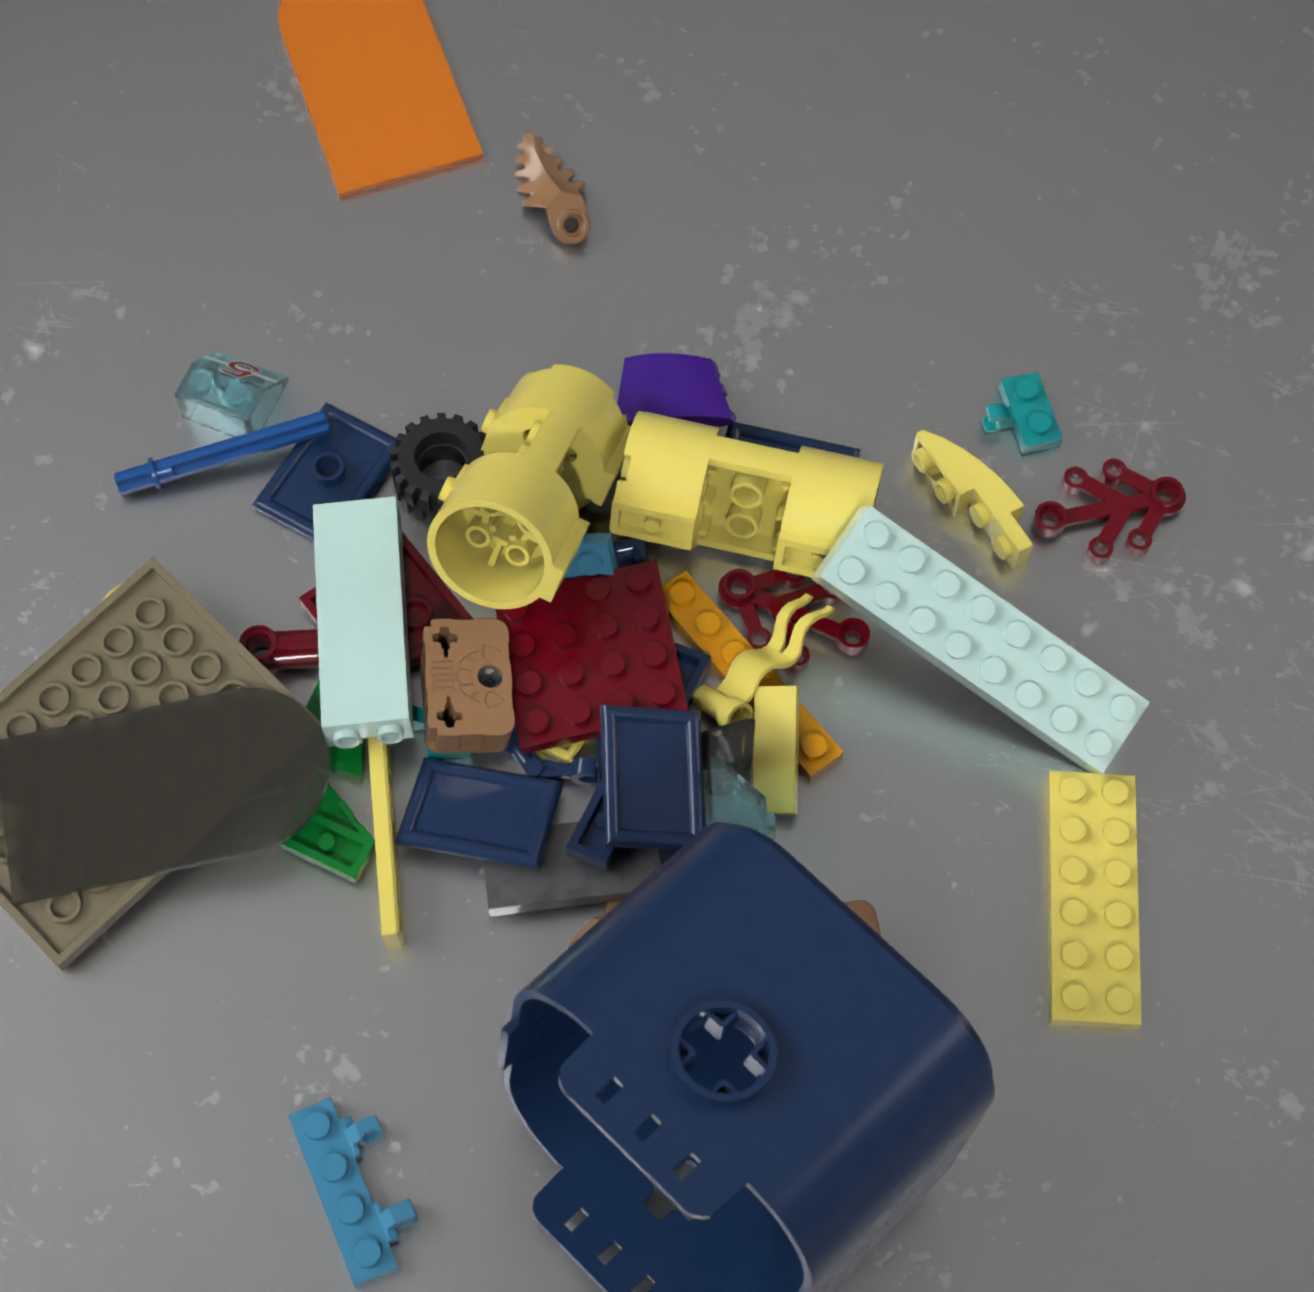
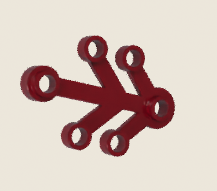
M1112 458L1103 464L1100 472L1102 482L1088 476L1084 469L1076 466L1068 468L1062 479V487L1066 492L1074 495L1084 492L1101 502L1065 509L1058 502L1046 501L1036 508L1032 522L1033 527L1037 533L1047 538L1058 536L1063 532L1064 527L1109 518L1099 536L1090 541L1086 551L1087 558L1092 563L1101 565L1109 561L1113 552V543L1131 513L1148 510L1139 528L1131 530L1125 542L1126 550L1134 556L1145 555L1149 551L1152 544V535L1163 516H1172L1182 510L1186 501V493L1182 484L1173 477L1164 476L1152 481L1127 468L1121 460ZM1115 469L1120 475L1112 476L1107 470ZM1077 477L1081 480V483L1074 484L1068 478ZM1123 483L1140 494L1127 496L1109 486H1118ZM1165 495L1171 501H1164L1160 499L1158 496ZM1051 520L1055 526H1048L1042 521ZM1139 538L1144 541L1145 545L1138 546L1133 543L1132 539ZM1097 546L1102 547L1106 550V553L1098 554L1093 548Z
M733 569L720 579L718 585V595L721 601L730 608L738 609L747 631V641L754 649L763 648L772 638L769 630L762 627L755 606L770 612L775 624L776 616L781 608L788 602L801 598L805 593L813 596V599L807 605L820 601L828 605H834L841 599L835 595L825 593L824 588L819 584L780 596L772 595L765 590L781 584L787 588L795 589L800 587L805 581V576L803 575L793 579L786 575L787 572L776 569L755 576L745 569ZM740 587L743 588L746 591V593L735 594L731 590L733 588ZM801 607L793 613L787 626L785 649L789 645L794 628L793 623L796 624L801 617L812 611ZM824 617L809 627V630L836 641L837 647L848 655L862 653L869 643L870 629L863 620L858 618H847L841 623H837ZM854 636L859 640V643L850 644L845 641V638ZM762 637L766 640V643L756 645L752 642V639ZM803 645L801 653L804 660L788 667L790 671L801 672L807 668L810 652L805 645Z

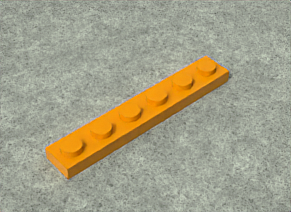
M685 570L663 586L669 619L695 650L711 656L710 667L723 681L735 657L744 650L754 648ZM771 670L764 675L758 686L786 685ZM753 697L748 704H749V705L752 707V709H753V717H754V697ZM799 701L798 770L811 782L843 759L844 752Z

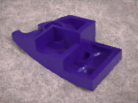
M674 353L642 354L624 359L617 405L622 415L626 414L627 425L632 426L638 411L655 413L719 428L736 423V415L728 406L725 398L728 395L727 391L720 382L718 367L712 359Z

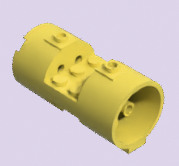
M553 364L551 369L528 372L517 383L509 398H505L498 411L494 409L489 410L481 427V431L487 434L481 448L484 451V456L477 458L469 465L464 464L456 478L448 476L438 497L444 503L429 527L427 549L431 563L438 575L453 591L463 598L478 605L494 609L520 608L534 602L539 597L550 603L553 600L590 522L579 518L578 509L584 507L590 501L599 506L603 505L625 459L623 453L630 432V428L627 427L626 414L622 415L620 408L613 399L614 391L596 375L584 369L564 364Z
M638 411L633 420L623 453L625 459L612 501L609 533L690 551L691 549L694 550L697 545L774 561L773 569L812 577L858 508L866 505L875 508L884 463L807 446H801L799 453L722 437V430L719 427Z

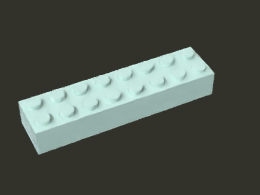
M870 505L858 508L811 578L1087 772L1104 773L1150 703Z

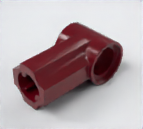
M255 625L244 630L240 636L239 642L250 653L260 647L269 648L266 653L253 656L271 674L279 669L319 668L318 629L273 631L267 626Z

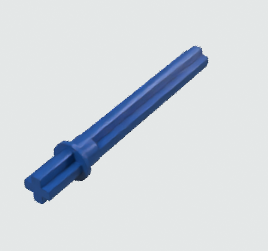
M319 411L155 461L153 457H150L146 464L114 473L115 483L121 496L153 486L161 489L162 484L328 434L330 432L329 421L325 412Z

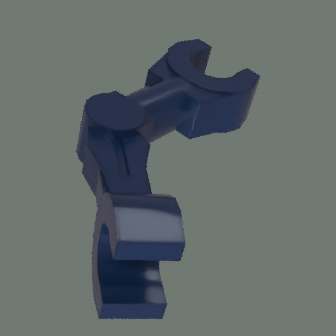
M516 723L514 724L510 743L502 753L509 758L514 757L522 767L525 775L552 780L571 779L572 782L580 785H597L598 767H596V758L581 757L574 759L572 763H557L547 759L540 761L532 753L522 754Z

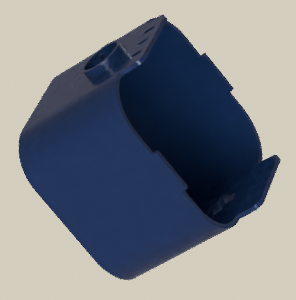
M713 822L706 825L516 994L513 1001L511 1020L501 1030L497 1065L503 1070V1083L506 1093L517 1115L539 1146L561 1169L534 1197L532 1205L533 1217L536 1223L604 1292H631L646 1277L654 1283L647 1292H832L947 1173L991 1106L995 1094L993 1070L986 1048L973 1026L954 1003L782 846L755 829L726 822ZM683 1163L693 1167L694 1169L682 1180L674 1173ZM643 1174L684 1214L694 1219L688 1221L678 1210L670 1211L662 1220L654 1217L643 1204L654 1192L653 1185ZM581 1210L587 1218L571 1232L565 1224ZM614 1243L620 1251L604 1265L598 1257Z

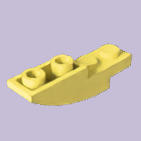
M926 430L917 432L912 450V459L917 469L922 473L926 472L933 482L934 491L938 499L943 504L948 503L955 515L969 508L973 522L977 527L984 528L992 539V547L997 556L1002 560L1006 559L1013 570L1027 564L1033 543L1019 525L1024 504L1012 489L993 470L962 447Z

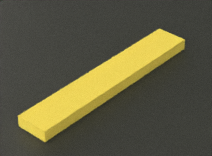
M369 737L368 752L381 935L387 948L403 947L405 941L398 847L395 844L397 834L390 744L379 742L377 737Z

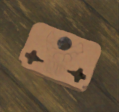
M433 619L430 626L424 627L420 647L424 740L429 750L434 753H497L505 750L510 743L515 716L512 702L513 687L508 646L509 631L505 623L499 619ZM441 645L445 646V650L447 652L446 657L444 656V649H441ZM483 683H489L493 688L486 687ZM444 714L447 715V722H449L450 728L446 727V723L443 721Z

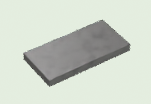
M579 822L552 825L538 870L483 860L489 916L621 901L661 866L659 850L618 847L607 871L566 855V846Z

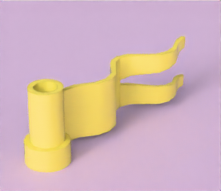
M805 593L801 598L788 602L776 616L773 636L769 643L761 649L744 650L738 654L732 661L725 679L716 689L707 684L701 685L693 695L694 706L715 718L717 724L733 735L743 733L752 722L753 709L748 703L754 697L761 679L773 669H784L794 665L801 656L805 634L809 627L817 620L829 616L835 611V608L827 605L821 610L801 617L794 625L789 645L783 651L786 643L787 626L791 616L797 609L807 605L813 599V596Z

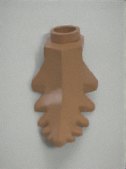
M526 130L523 133V141L518 144V149L524 151V153L517 155L515 159L516 163L524 165V168L515 171L516 177L528 179L517 186V191L519 193L531 194L522 201V205L525 207L545 208L555 237L566 244H577L586 238L590 230V219L583 196L580 194L586 184L583 181L570 182L569 179L574 175V170L571 168L559 170L558 167L563 163V159L560 156L551 158L550 156L553 153L552 146H542L543 137H536L531 130ZM573 217L576 226L572 231L568 232L564 228V222L567 218Z

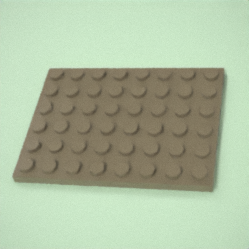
M154 557L147 561L0 692V905L62 971L322 731L321 722Z

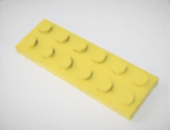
M1049 771L1047 775L1049 1025L1139 1030L1142 1025L1135 776Z

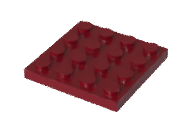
M657 560L617 568L614 571V575L596 574L564 580L561 582L551 603L539 597L534 602L520 608L495 609L497 619L504 622L509 631L508 646L512 673V702L522 754L601 737V704L689 711Z

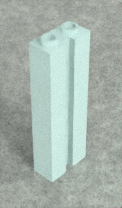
M396 496L313 505L321 728L328 747L336 746L347 749L363 743L362 738L377 737V740L384 744H394L406 738H414L402 523Z

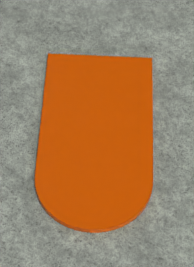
M281 0L278 20L282 39L340 198L484 158L423 0Z

